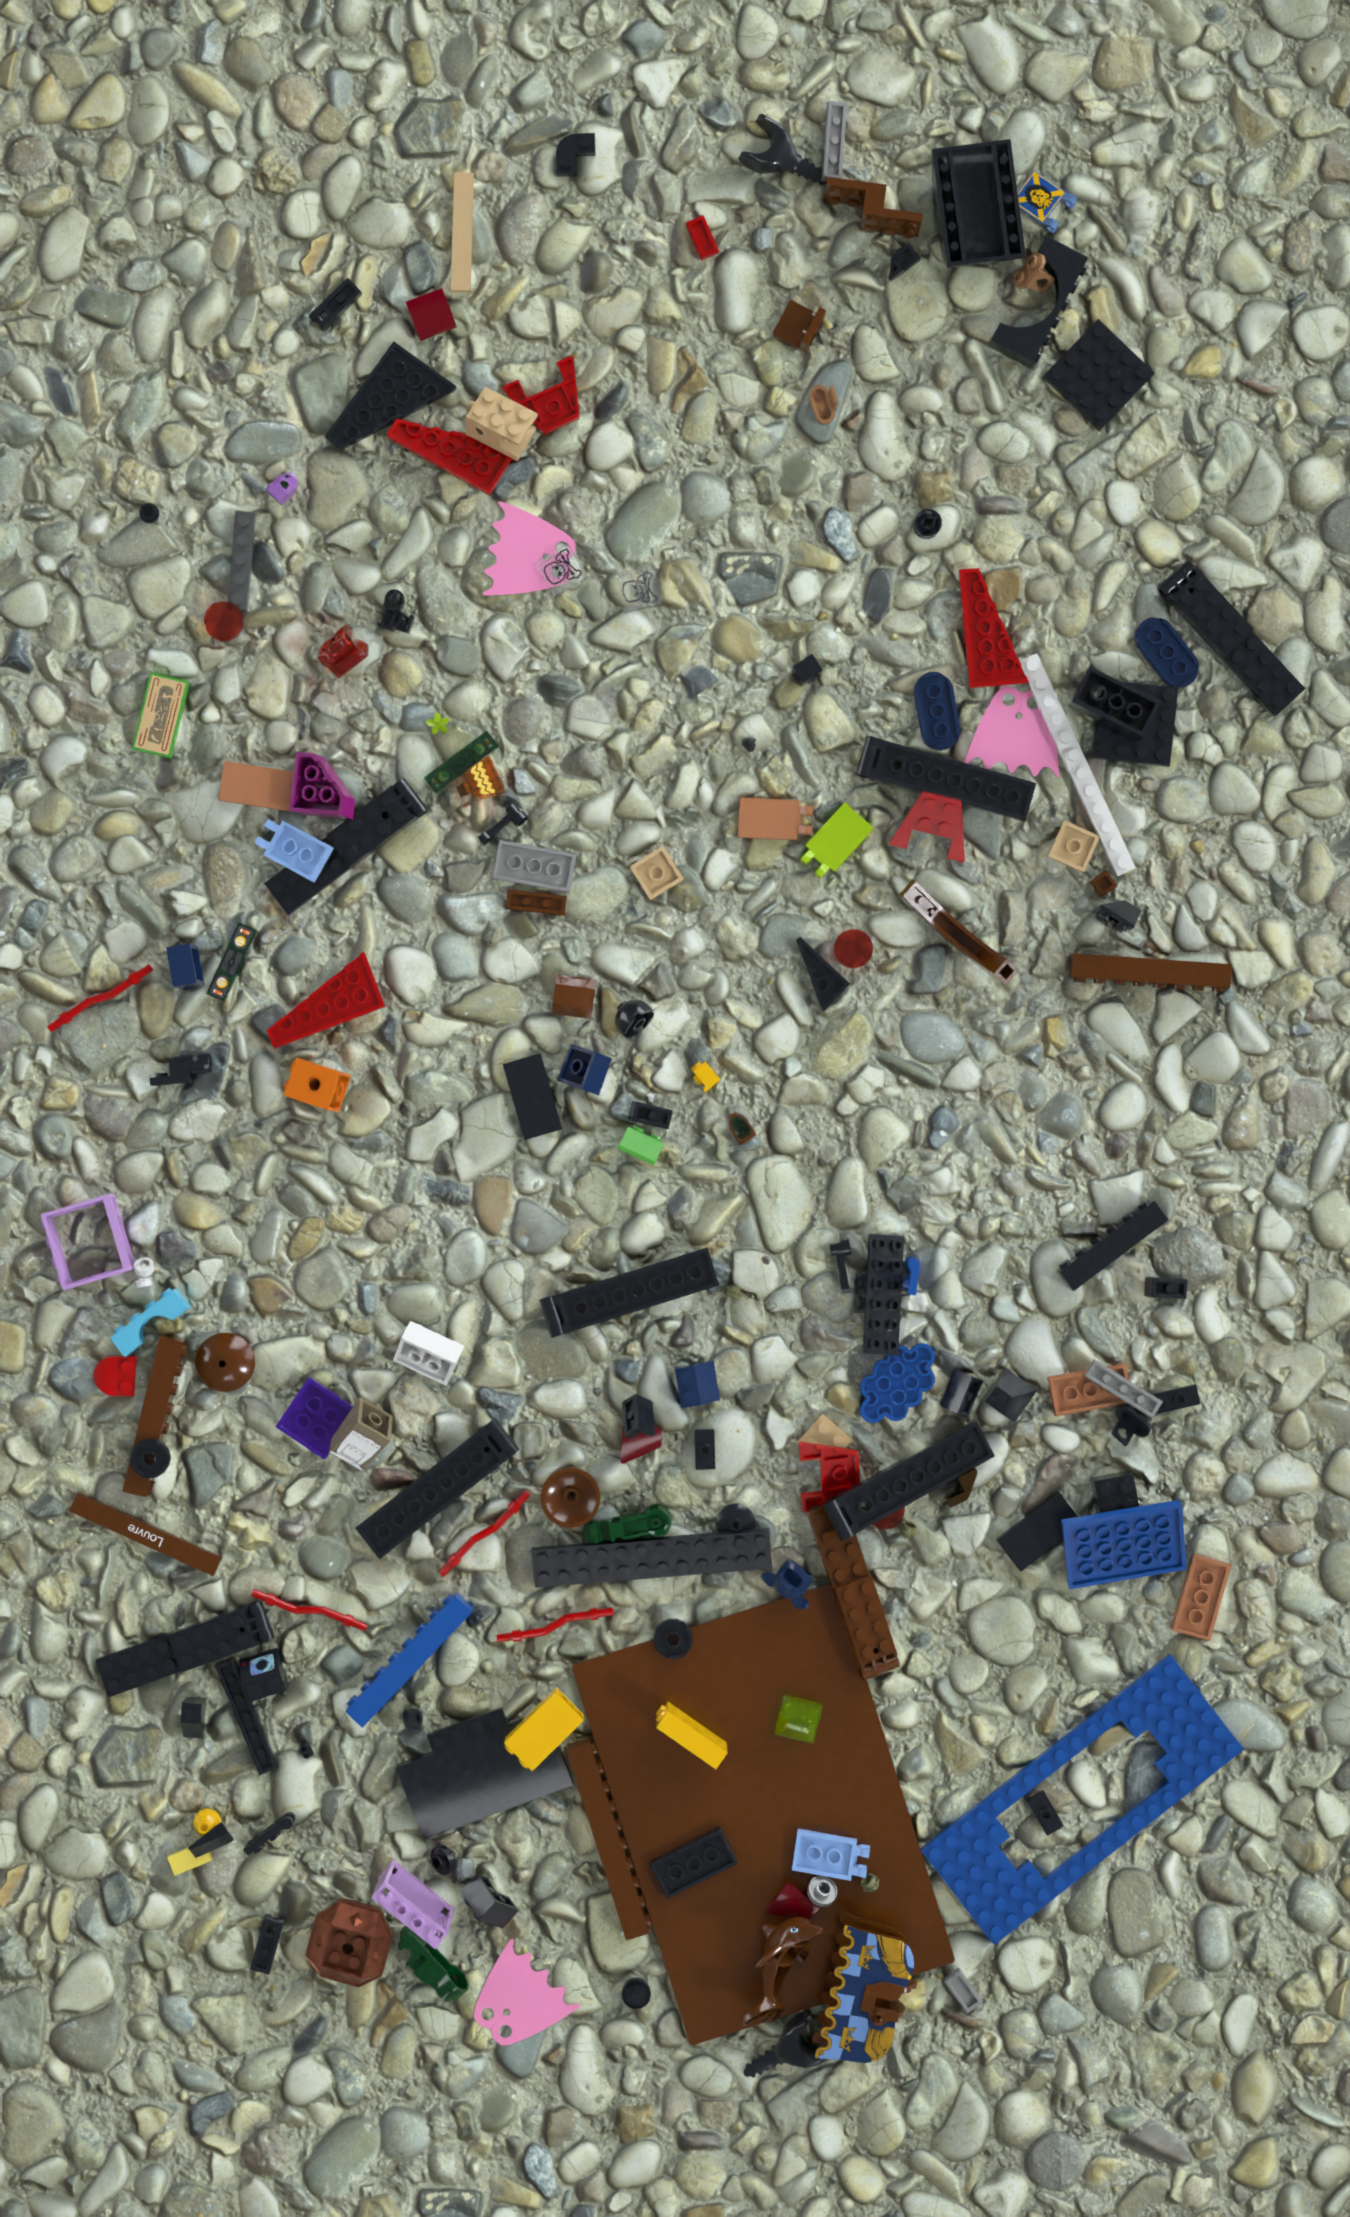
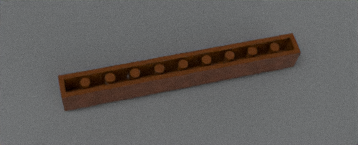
M589 1737L567 1744L566 1750L625 1939L627 1941L649 1934V1926H652L649 1914L644 1912L645 1900L643 1894L639 1895L637 1889L640 1887L637 1875L633 1876L631 1870L634 1868L631 1856L627 1857L625 1851L628 1849L625 1837L621 1838L619 1832L622 1830L619 1818L615 1819L614 1816L616 1811L613 1799L609 1800L608 1793L610 1788L607 1780L604 1781L602 1777L604 1773L603 1765L596 1758L598 1754L596 1743H592Z

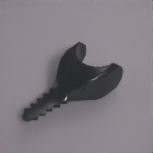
M759 114L756 123L767 133L770 140V148L763 153L756 154L743 151L738 158L740 163L760 174L789 171L791 174L797 173L798 177L804 175L806 180L811 178L813 183L818 181L820 186L826 184L827 181H821V167L815 168L814 163H809L807 158L802 159L801 155L797 154L787 130L765 114Z
M807 2009L792 2017L786 2024L776 2045L771 2046V2051L765 2050L764 2055H758V2060L752 2059V2064L746 2063V2068L743 2071L744 2075L755 2078L756 2073L761 2075L763 2070L769 2071L770 2067L776 2068L777 2064L783 2065V2063L796 2067L810 2068L830 2060L815 2058L817 2047L811 2046L802 2037L801 2030L813 2019V2012Z

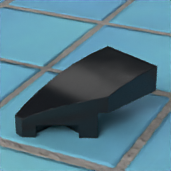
M909 243L891 257L890 273L888 276L890 282L921 261Z

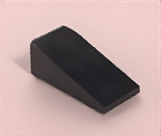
M632 1101L628 1120L669 1129L673 1110Z
M1145 1277L1144 1296L1151 1298L1187 1299L1188 1279Z
M220 1822L189 1846L188 1849L197 1858L231 1843L234 1839L223 1823Z

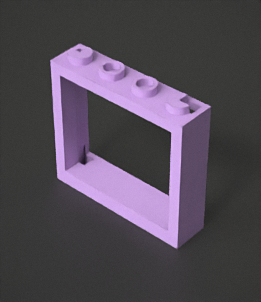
M114 1193L41 1214V1227L47 1234L46 1245L52 1251L53 1257H51L53 1267L57 1268V1282L60 1283L63 1290L134 1270L133 1265L135 1262ZM104 1203L122 1267L72 1282L53 1217Z
M393 1859L381 1873L372 1899L436 1949L449 1932L455 1908ZM394 1867L398 1869L395 1874L392 1873ZM385 1887L390 1890L388 1894L384 1893ZM444 1907L449 1910L447 1914L441 1912Z

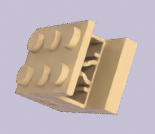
M487 387L483 389L476 402L470 401L467 406L466 435L518 461L536 433L537 427L532 424L538 414Z

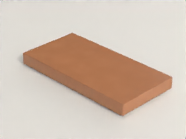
M224 761L218 800L289 812L293 771Z
M1126 1363L1107 1366L1129 1380ZM1087 1370L1047 1377L1054 1416L1127 1404V1402L1083 1376Z
M1192 1553L1170 1628L1172 1631L1207 1641L1211 1640L1231 1564Z

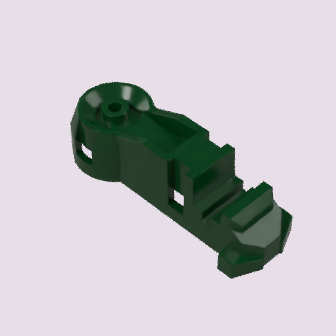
M652 1504L639 1513L593 1520L592 1518L583 1526L585 1539L588 1543L596 1544L604 1540H611L613 1542L619 1537L625 1540L644 1535L654 1538L655 1536H664L672 1526V1516L665 1506Z
M406 1925L401 1929L398 1949L400 1951L404 1948L407 1950L412 1949L405 1964L414 1971L413 1973L420 1981L432 1986L439 1997L446 2002L458 2000L469 1990V1983L464 1973L457 1966L451 1964L437 1948L434 1949ZM455 1973L458 1976V1979L455 1980L454 1977L451 1976V1974Z

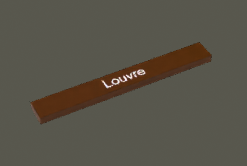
M80 1492L76 1494L69 1510L78 1516L211 1576L215 1575L223 1558Z

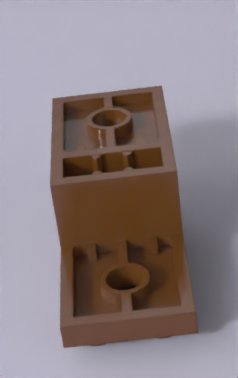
M827 177L824 201L832 205L842 203L850 207L863 206L860 230H864L867 233L883 232L888 236L898 234L903 235L905 238H914L919 235L923 213L884 208L886 184Z

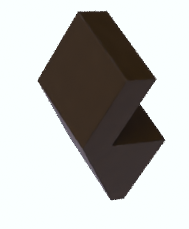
M976 1468L957 1477L962 1490L945 1497L950 1508L969 1499L978 1473Z

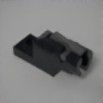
M182 1050L179 1056H175L168 1061L169 1076L168 1073H156V1077L150 1078V1086L194 1083L193 1074L198 1076L212 1072L211 1054L208 1052Z

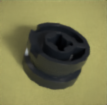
M933 509L921 510L913 522L915 534L922 539L934 538L942 526L940 514ZM925 521H929L931 523V527H924L923 525Z

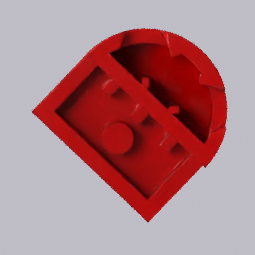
M105 1356L96 1364L93 1371V1380L98 1389L110 1396H135L137 1356Z

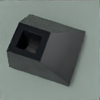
M1126 900L1101 904L1092 910L1096 914L1095 918L1102 922L1108 921L1112 924V928L1120 933L1132 930L1142 911Z

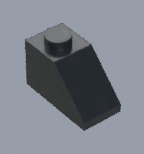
M186 1697L182 1702L180 1723L183 1737L204 1738L207 1698Z

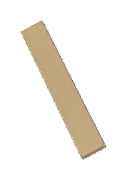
M454 172L451 292L471 293L474 173Z

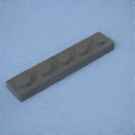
M235 511L227 609L229 611L248 612L256 525L255 512Z

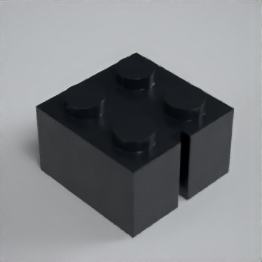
M1130 1471L1090 1478L1096 1514L1139 1507L1134 1475Z

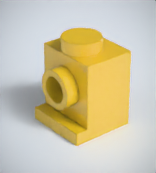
M699 1061L691 1068L695 1074L693 1079L699 1086L702 1084L705 1086L702 1089L704 1092L720 1081L706 1061L703 1064Z

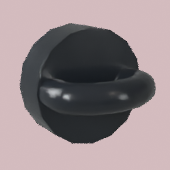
M413 1708L405 1709L403 1711L405 1727L408 1729L419 1728L423 1720L421 1711Z

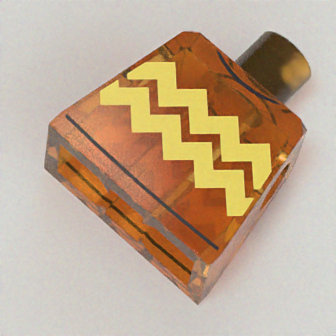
M487 756L465 771L463 775L466 782L456 787L461 798L472 793L475 801L506 793L490 756Z

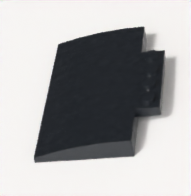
M501 1706L427 1733L432 1751L398 1763L396 1770L425 1840L573 1786L574 1784L560 1745L533 1771L529 1768H524L520 1764L519 1758L515 1754H510L504 1744L505 1737L524 1718L508 1723Z

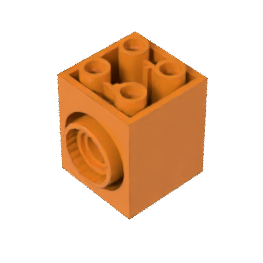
M296 1058L290 1066L291 1074L289 1080L284 1084V1096L325 1110L339 1112L351 1075L308 1060Z

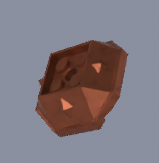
M342 1897L334 1904L317 1913L305 1956L320 1977L360 1987L382 1977L393 1933L380 1907ZM344 1944H351L353 1949H346Z

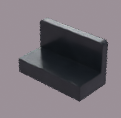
M955 1369L940 1406L969 1417L983 1380Z
M637 1394L622 1402L624 1437L631 1439L640 1433L653 1437L655 1435L653 1402Z

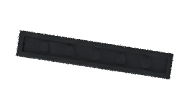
M233 1656L216 1663L215 1668L259 1776L279 1767L253 1701L247 1703L241 1684L240 1669L235 1657Z

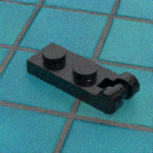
M347 278L311 312L309 318L319 325L318 327L322 332H326L331 324L363 294ZM324 312L328 315L325 319L321 317Z
M287 1812L250 1840L243 1849L247 1856L252 1852L256 1854L265 1847L264 1843L268 1840L274 1841L280 1835L282 1829H290L296 1819L295 1814Z
M265 1914L250 1970L270 1974L285 1918L279 1917L277 1919L272 1917L271 1914ZM269 1925L276 1927L275 1932L268 1930Z

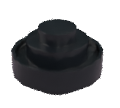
M438 1845L431 1850L430 1859L433 1868L441 1875L451 1873L455 1868L454 1852L445 1845Z
M638 1977L627 1980L622 1988V2000L633 2009H641L648 2004L651 1997V1989L648 1982Z

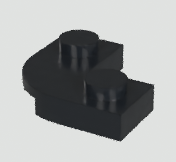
M595 133L570 134L559 142L556 149L557 177L577 176V156H596Z

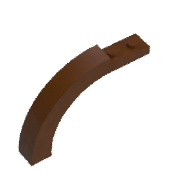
M912 879L899 894L944 939L1001 983L1007 985L1019 971L1006 957L990 948L961 925L915 880Z

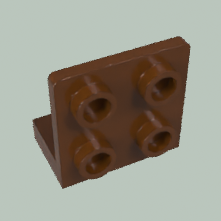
M790 300L772 335L807 354L825 320L826 310L819 307L815 313Z

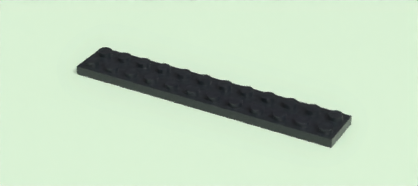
M769 1528L617 1540L613 1542L605 1541L596 1544L580 1543L532 1547L535 1588L772 1568Z

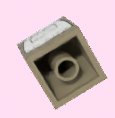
M360 1397L332 1437L330 1453L363 1471L390 1442L393 1416Z

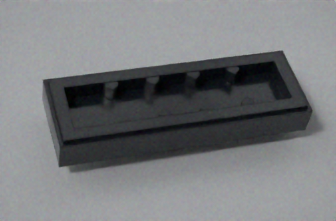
M1196 1384L1152 1394L1163 1401L1156 1414L1201 1404ZM1140 1411L1142 1417L1148 1416Z

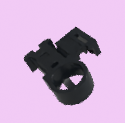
M393 589L386 593L383 607L386 609L381 623L377 622L379 628H385L390 632L398 630L410 634L415 616H403L401 611L405 605V597L401 591ZM393 594L391 603L389 605L388 599ZM399 594L402 596V602L399 606L394 607L397 595Z

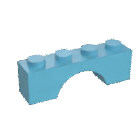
M178 1288L173 1290L167 1289L160 1295L162 1298L159 1301L155 1302L153 1300L144 1307L146 1311L142 1314L138 1312L129 1319L130 1323L124 1327L122 1324L113 1331L115 1335L110 1339L124 1357L130 1355L145 1343L143 1337L144 1327L152 1317L164 1316L174 1320L192 1307Z

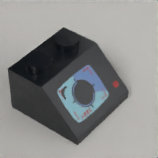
M278 1647L239 1660L241 1684L247 1703L286 1691L289 1682Z

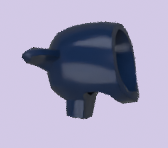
M788 1558L776 1574L770 1571L761 1574L760 1577L769 1587H774L781 1596L791 1600L795 1608H808V1599L803 1595L814 1577L795 1561Z

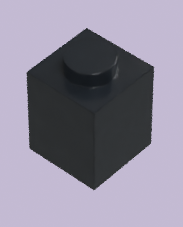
M811 654L792 666L791 671L793 673H791V677L796 684L800 683L803 687L820 676L823 669L814 655Z

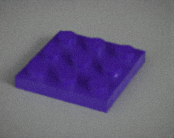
M309 1377L275 1427L325 1460L330 1453L332 1437L353 1408V1405Z

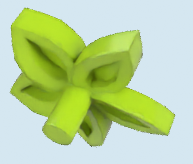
M436 712L434 719H428L426 724L432 727V734H436L439 729L447 733V727L444 724L448 723L449 718H441L440 714Z

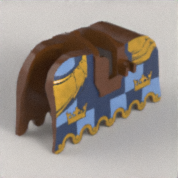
M842 1911L840 1913V1922L844 1924L843 1932H838L835 1936L836 1942L841 1946L838 1951L831 1954V1961L837 1966L834 1968V1971H830L826 1975L827 1982L833 1986L830 1987L829 1991H825L822 1994V2001L829 2006L825 2008V2011L818 2013L817 2020L824 2026L819 2031H815L812 2036L813 2043L824 2044L825 2046H818L816 2048L815 2058L869 2063L877 2061L888 2052L894 2037L895 2022H898L905 2011V2006L898 1999L902 1993L906 1994L911 1992L912 1989H916L917 1982L911 1979L914 1957L906 1936L898 1929Z

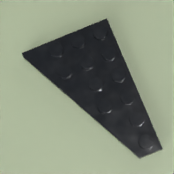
M393 341L328 431L325 439L342 451L392 425L396 419L401 420L455 392L457 387Z

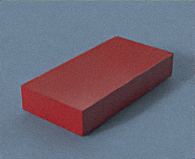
M704 215L685 223L701 261L719 253Z

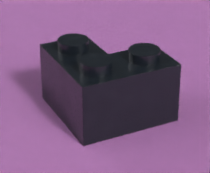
M477 1873L461 1891L465 1897L464 1902L475 1912L473 1914L479 1922L484 1921L492 1927L497 1926L503 1929L519 1911L509 1896L497 1892L488 1878Z

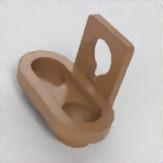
M1037 252L1027 258L1025 264L1013 275L1014 285L1017 288L1025 289L1029 287L1041 294L1046 291L1055 278L1042 271L1045 266V256ZM1038 279H1047L1044 285L1037 286L1038 283L1036 281Z
M822 385L812 387L809 392V400L815 418L822 425L830 424L834 420L839 404L834 387L831 385L829 391Z

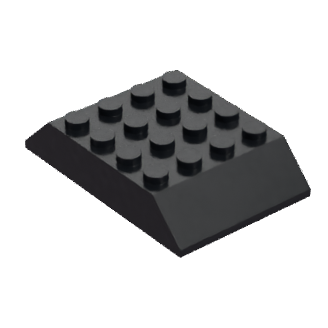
M1011 139L932 149V185L941 254L946 268L1026 258Z

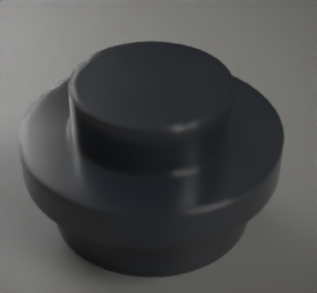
M146 503L139 510L140 518L145 523H154L159 518V509L152 503Z

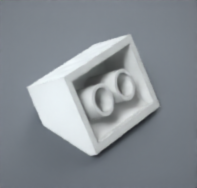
M410 1321L400 1340L393 1361L447 1386L464 1346Z

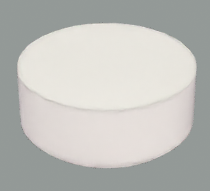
M146 1257L136 1260L133 1265L135 1274L140 1277L151 1275L155 1269L153 1261Z

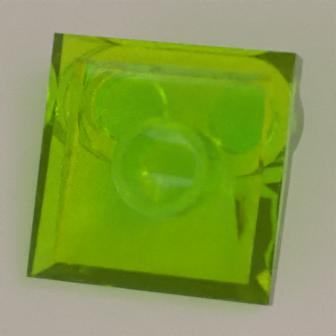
M783 1695L774 1734L813 1743L818 1723L821 1719L823 1705Z

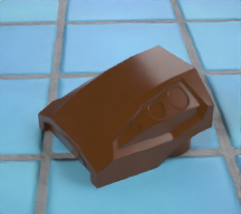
M557 974L552 1014L592 1019L597 980Z

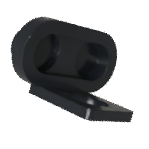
M1126 1404L1118 1407L1116 1417L1119 1420L1111 1434L1119 1442L1127 1446L1133 1434L1139 1437L1149 1435L1151 1425L1147 1419L1136 1412L1131 1405ZM1124 1428L1126 1430V1438L1120 1436L1119 1429Z

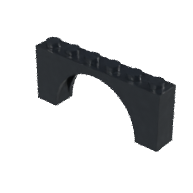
M1047 235L1038 253L1045 256L1044 268L1055 278L1053 282L1056 290V302L1053 311L1044 320L1032 326L1013 327L1000 322L988 346L1028 368L1032 366L1033 362L1037 364L1042 355V352L1039 350L1042 345L1046 346L1052 336L1048 333L1051 328L1055 329L1061 319L1058 317L1060 311L1064 312L1070 302L1067 299L1069 294L1075 293L1079 285L1076 282L1078 277H1083L1088 268L1085 265L1088 259L1087 256Z

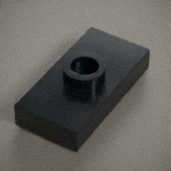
M694 1429L696 1470L715 1469L714 1429Z
M1044 1790L1026 1799L1047 1836L1064 1826Z

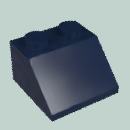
M570 1044L557 1081L599 1096L612 1058Z
M714 1360L675 1367L681 1408L699 1406L720 1400Z

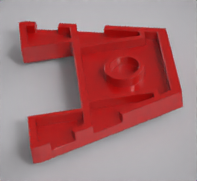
M573 355L556 362L564 382L533 396L526 397L519 380L502 386L503 391L512 401L538 414L533 424L543 435L580 419Z
M922 791L908 815L898 827L895 835L891 838L889 845L907 849L912 830L951 838L947 859L964 863L965 851L961 800Z
M802 1441L798 1442L800 1461L820 1459L821 1490L801 1493V1509L803 1513L809 1511V1508L813 1506H821L827 1500L860 1483L858 1450Z

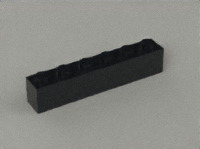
M1143 1201L1137 1206L1139 1208L1137 1211L1124 1215L1121 1223L1111 1225L1106 1229L1107 1233L1102 1237L1098 1235L1090 1241L1091 1245L1086 1249L1082 1247L1074 1253L1075 1257L1070 1261L1066 1259L1058 1265L1059 1269L1056 1272L1071 1291H1075L1169 1220L1155 1201Z

